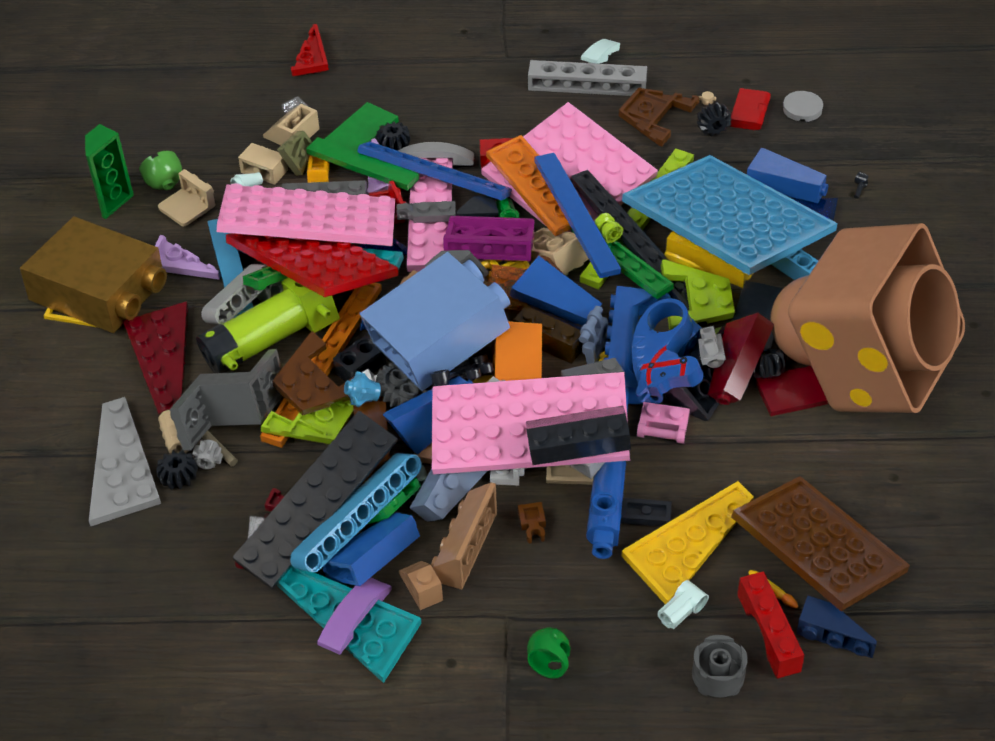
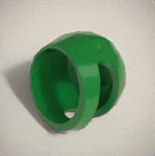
M553 627L538 629L532 634L527 645V659L534 671L544 677L553 679L564 675L569 667L568 657L571 650L566 635ZM551 662H561L562 667L553 670L548 667V664Z

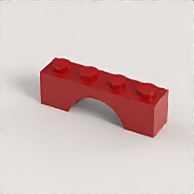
M764 571L740 577L738 598L746 615L751 614L760 627L765 642L766 656L776 678L801 672L804 653Z

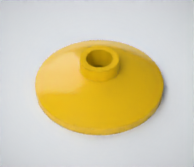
M667 251L664 253L669 261L705 271L699 265L679 255Z

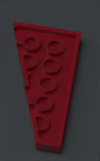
M187 301L134 317L132 320L123 321L159 416L162 412L170 410L183 394L188 313Z

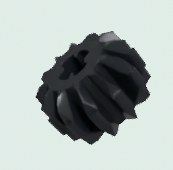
M715 102L713 105L709 103L707 107H701V112L697 113V125L704 135L709 134L712 137L715 133L719 135L721 131H727L726 128L731 125L732 118L730 111L724 103L719 104Z
M395 121L391 124L386 122L385 126L381 125L376 134V140L380 145L397 151L408 146L411 140L408 127L403 126L402 122L398 124Z
M777 348L763 349L752 376L764 379L783 374L786 366L784 352Z
M173 450L172 454H164L163 459L158 460L156 474L163 487L168 486L171 490L178 487L181 490L183 485L190 486L191 480H196L198 467L191 453L186 454L183 450L176 453Z

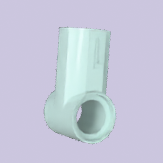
M686 580L678 587L674 597L658 611V617L667 628L675 629L692 612L696 614L701 611L706 605L709 595L689 580Z

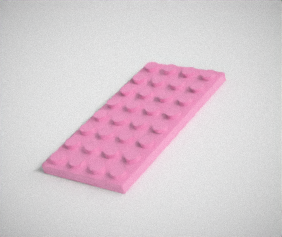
M241 184L226 185L217 221V232L392 246L395 198H390L389 196L372 197L367 194L349 195L345 192L336 194L321 190L311 192L304 189L287 190L282 187L264 188L260 185L250 187L242 186Z
M624 372L433 386V474L630 461V452L627 450L532 465L526 430V421L624 406L627 417Z

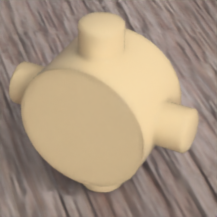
M707 91L702 93V96H699V100H701L702 104L708 105L716 101V97H714L712 92Z

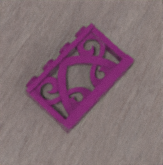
M450 216L446 234L443 237L444 251L469 250L477 259L531 261L535 220L530 218Z

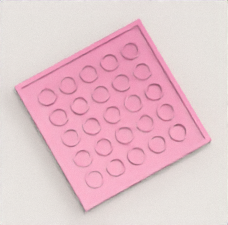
M569 102L523 136L539 155L554 152L569 179L572 175L588 169L619 205L624 203L622 201L623 193L644 185L657 176V169ZM492 162L481 169V174L489 181L511 188L510 198L542 222ZM579 194L585 207L591 213L592 219L595 221L599 215Z

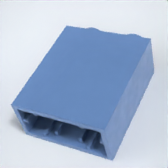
M449 252L440 256L359 313L372 342L421 391L433 384L430 373L445 369L451 371L510 328L504 309L510 305V300L504 290L496 282L487 287L483 283L484 277L471 260L461 264Z

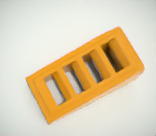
M309 155L307 168L308 183L329 182L328 161Z

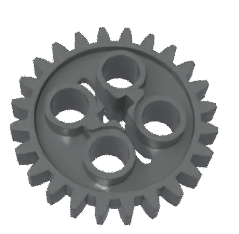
M389 363V366L384 365L382 370H379L375 381L380 383V396L384 397L383 402L390 401V407L399 406L433 389V386H435V384H431L421 391L393 363Z

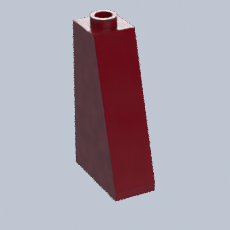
M759 313L726 323L722 338L726 360H724L720 367L714 369L708 395L716 399L719 404L729 405L741 400L771 334L774 323Z

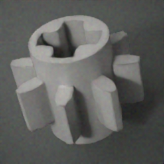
M213 440L201 441L200 445H195L192 453L195 456L194 460L197 465L203 469L215 468L216 463L220 464L223 457L221 453L222 448Z

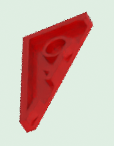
M313 24V27L310 28L308 32L309 37L304 41L300 53L296 57V64L291 67L292 76L329 70L317 24Z

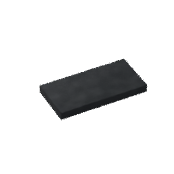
M746 280L732 321L755 313H759L770 320L774 301L784 288ZM772 331L764 349L772 348L774 342Z

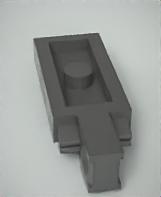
M455 201L397 204L398 220L409 219L413 220V223L449 222L450 216H456Z

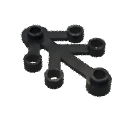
M486 353L469 357L470 363L456 366L451 371L445 369L430 373L431 380L435 386L449 385V380L452 377L466 372L468 379L481 377V374L494 371L493 364Z

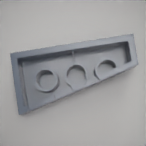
M431 469L410 509L427 522L443 519L487 471L433 474Z

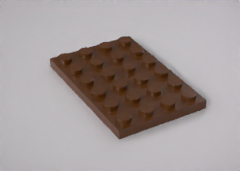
M801 476L733 510L731 516L733 520L840 611L904 575L910 567L906 561Z

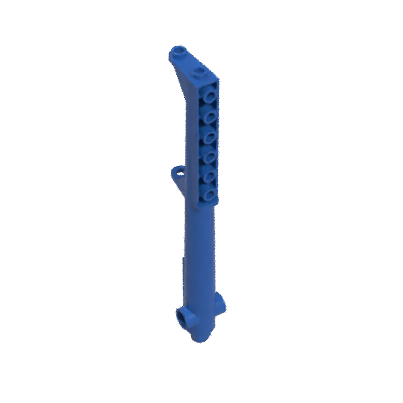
M617 286L616 295L611 294L610 308H614V310L609 311L608 323H612V326L608 325L606 339H611V341H606L605 355H609V358H604V360L616 358L625 372L626 405L628 409V404H643L640 403L639 397L636 395L638 382L632 364V341L638 324V318L653 303L662 300V298H671L669 293H666L656 299L644 289ZM663 394L661 397H649L644 402L659 404L663 400ZM626 461L605 462L593 476L586 536L587 540L593 544L592 554L600 559L611 557L613 546H618Z

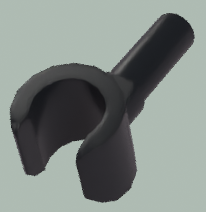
M861 171L858 172L854 180L858 184L854 195L856 199L859 198L862 189L868 185L867 179L869 176Z

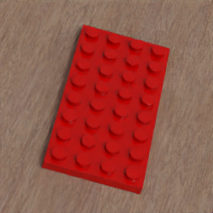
M235 233L226 234V243L281 272V274L323 297L398 276V267L348 242Z

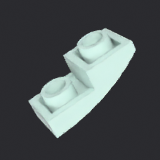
M602 39L590 46L582 54L581 60L595 64L608 61V55L619 51L620 43Z

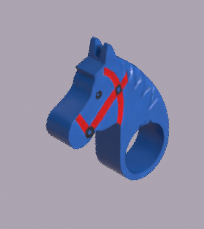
M668 298L653 303L641 316L636 326L632 341V364L638 382L636 395L639 397L640 403H643L651 395L661 397L663 393L672 388L696 386L703 379V371L695 357H679L677 354L693 332V322L688 310L677 299ZM669 316L682 317L681 322L674 329L659 333L654 331L655 326L662 319Z

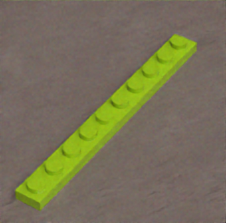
M675 148L657 172V176L651 181L691 164L694 161V154ZM632 207L627 213L642 230L651 220V218ZM620 239L617 240V242L627 248ZM590 262L580 275V282L600 289L608 277L599 278Z

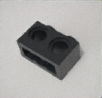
M368 335L355 341L350 347L333 358L335 374L345 382L354 377L357 371L362 373L369 369L374 373L387 364L386 355L372 342L371 337Z

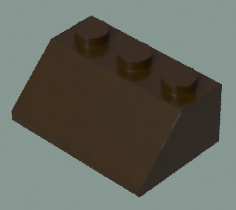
M527 305L514 318V322L542 324V351L570 364L582 352L583 343L579 341L581 326L537 307Z

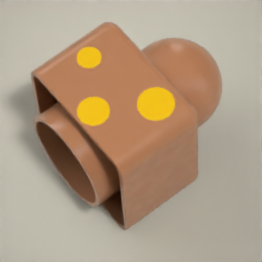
M923 223L845 228L840 230L811 273L792 281L779 293L774 301L770 321L774 323L772 335L778 347L792 360L800 364L812 366L829 405L838 412L918 413L951 360L965 332V320L959 306L955 285L950 275L944 269L930 232Z

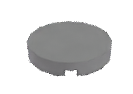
M795 91L788 94L784 99L783 111L789 118L795 121L805 119V122L817 119L822 114L823 101L812 92Z

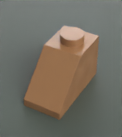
M420 561L399 570L400 576L420 610L443 601L442 584L430 564Z

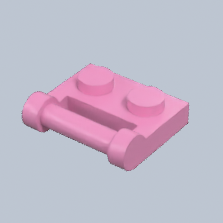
M643 402L637 437L665 438L677 440V443L684 444L690 409Z

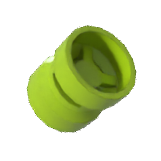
M609 213L601 214L594 221L606 242L613 243L621 237L623 228L618 222H615Z

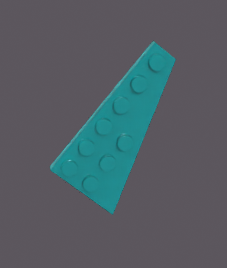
M293 566L277 584L287 596L323 628H325L341 601L352 590L350 587L317 573L298 570ZM378 600L355 628L353 639L345 649L384 683L422 624L421 618Z

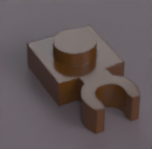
M542 502L518 505L521 530H527V542L529 544L532 543L533 535H539L541 542H544L545 530L543 527H546V520Z

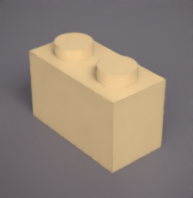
M251 143L238 157L241 173L259 172L262 175L263 181L274 185L288 171V165L279 152Z

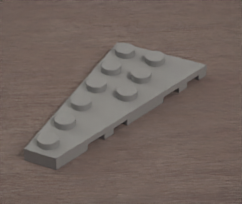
M125 397L102 404L89 512L90 526L161 504Z

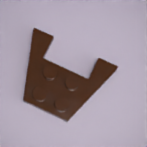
M638 88L619 109V117L662 147L671 137V130L656 124L672 106L691 113L699 103V96L692 95V98L682 97L681 93L666 95L663 94V91Z
M313 331L273 380V387L302 416L331 407L332 403L341 400L343 402L351 400L348 395L344 394L345 383L337 386L311 360L326 350V343Z

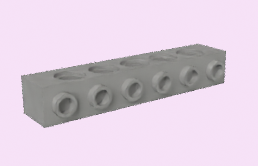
M530 60L528 72V90L631 96L638 88L646 89L647 66Z

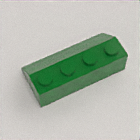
M99 124L85 135V151L102 218L107 219L133 197L134 194L119 134Z

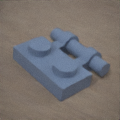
M595 306L587 316L588 321L580 330L579 341L583 343L582 352L585 354L587 364L598 361L600 353L603 351L608 340L606 339L608 320L602 317L603 309L600 306Z

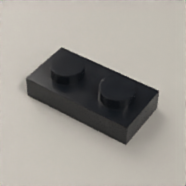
M623 498L621 523L663 526L671 521L672 501Z

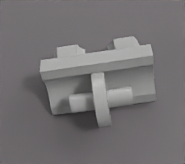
M714 326L700 329L702 338L698 339L702 365L718 368L726 360L721 334L716 335Z

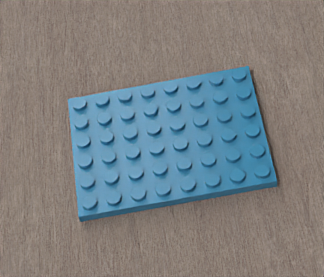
M711 155L623 193L622 196L624 203L748 275L835 232L838 224Z

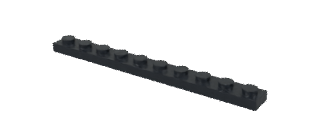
M587 169L572 175L570 180L573 186L599 216L609 213L615 222L622 226L623 233L619 239L633 254L662 274V260H668V258ZM671 281L674 283V289L668 292L672 299L681 301L687 310L690 311L685 281Z

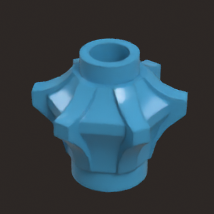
M357 371L353 379L345 382L344 394L351 398V405L360 407L365 402L377 401L381 392L380 383L370 380L365 373Z

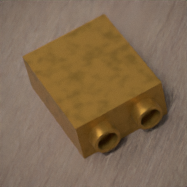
M74 216L20 267L28 300L111 333H115L124 320H132L136 317L141 304L152 293L161 291L167 278L166 270L162 268L158 247Z

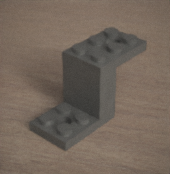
M269 349L250 372L200 374L170 408V416L174 421L177 438L183 450H192L211 426L263 423L283 397L273 387V380L282 369L277 349Z

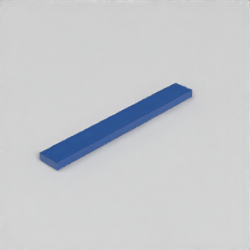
M370 141L358 146V153L499 200H504L511 196L512 189Z
M553 152L535 156L534 162L599 278L620 274L621 267L556 154Z

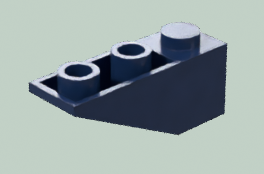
M807 595L799 618L797 635L803 636L808 640L826 643L833 648L854 652L859 656L873 658L877 641L832 603Z

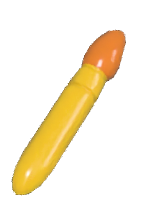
M749 570L748 573L749 575L759 572L755 570ZM768 579L776 598L781 600L786 606L798 608L797 601L792 595L787 594Z

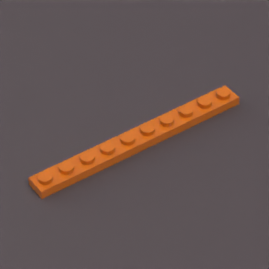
M372 283L355 288L339 312L340 319L332 323L322 340L326 343V350L311 360L327 376L334 367L333 358L338 353L344 351L361 324L362 318L359 313L371 306L382 291L381 284ZM284 398L275 413L294 421L299 412ZM263 432L260 435L262 442L283 448L289 438Z

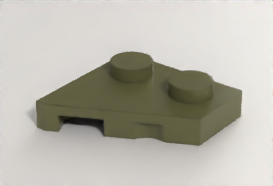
M297 131L277 149L296 176L303 175L309 158L306 148L312 141L305 131Z

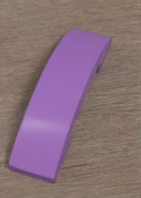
M371 577L361 586H355L345 596L330 617L317 641V645L340 655L353 639V631L378 600L383 601L392 590V586Z

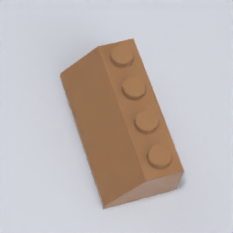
M491 482L470 490L465 500L462 499L460 501L458 515L451 520L449 534L447 537H443L440 544V553L438 557L434 556L431 563L441 584L463 589L497 515L495 483Z

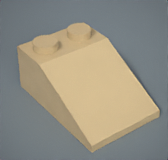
M541 228L534 233L531 261L528 262L532 264L538 256L549 257L562 273L567 276L568 272L574 268L581 267L589 258L575 233L564 232L555 237L548 228Z

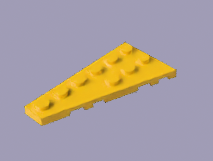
M737 481L623 549L621 556L663 603L666 604L674 597L676 590L684 581H690L737 523L731 518L733 510L752 501L754 496Z

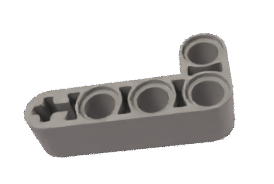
M251 264L203 307L202 319L208 324H223L234 318L255 297L260 301H266L284 291L280 281L266 286L264 290H254L253 287L243 285L244 275L268 267L262 264Z

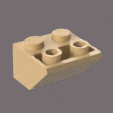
M300 104L287 112L263 134V137L279 145H282L297 131H305L310 138L319 130L317 110Z

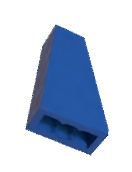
M764 148L759 150L747 168L748 176L789 197L819 203L821 197L826 196L828 191V184H825L827 175Z
M540 256L534 260L510 291V296L514 299L581 326L587 323V316L595 306H602L600 301Z
M458 376L449 380V385L473 384L470 379L466 381ZM433 389L383 414L406 446L417 455L432 443Z
M394 513L389 518L380 521L353 537L322 567L326 578L341 583L361 586L420 537L416 521L412 515Z

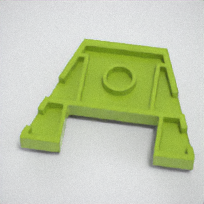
M662 260L661 272L664 277L670 281H685L690 310L688 313L696 323L704 321L712 323L733 318L735 310L729 278L672 261ZM668 317L669 331L679 325L682 317Z
M341 400L332 403L331 407L303 416L298 413L294 421L271 411L261 425V432L330 444L353 415V405H351L350 401L343 402Z

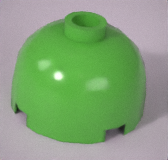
M161 151L153 159L151 156L147 157L139 167L145 183L157 190L172 189L180 180L178 173L182 171L181 162L177 155L172 151Z

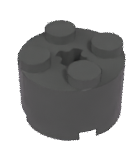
M712 635L705 638L704 642L695 648L692 678L702 695L721 698L734 696L740 692L745 681L747 653L742 645L740 647L729 636Z

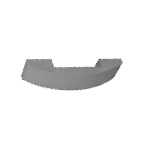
M423 142L398 150L418 158H453V165L474 164V152L450 143Z

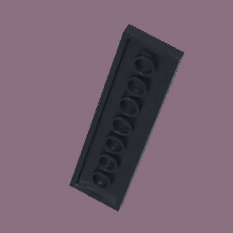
M358 411L235 553L233 560L270 589H273L292 567L290 557L294 549L347 501L397 443V438L361 411Z

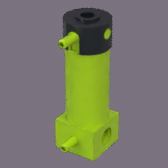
M288 277L281 281L284 291L197 336L198 347L206 363L214 373L236 370L238 365L246 359L304 327L315 333L339 320L340 317L332 295L323 297Z

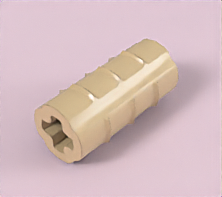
M166 410L158 417L160 430L163 433L162 437L165 439V446L168 448L169 454H172L173 450L179 453L183 449L177 438V430L174 421L171 419L170 410Z

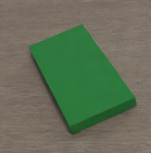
M366 102L329 134L325 140L358 151L359 145L369 141L372 142L371 139L373 138L376 139L377 131L381 125L385 126L386 122L391 124L394 121L398 123L399 119L397 115Z

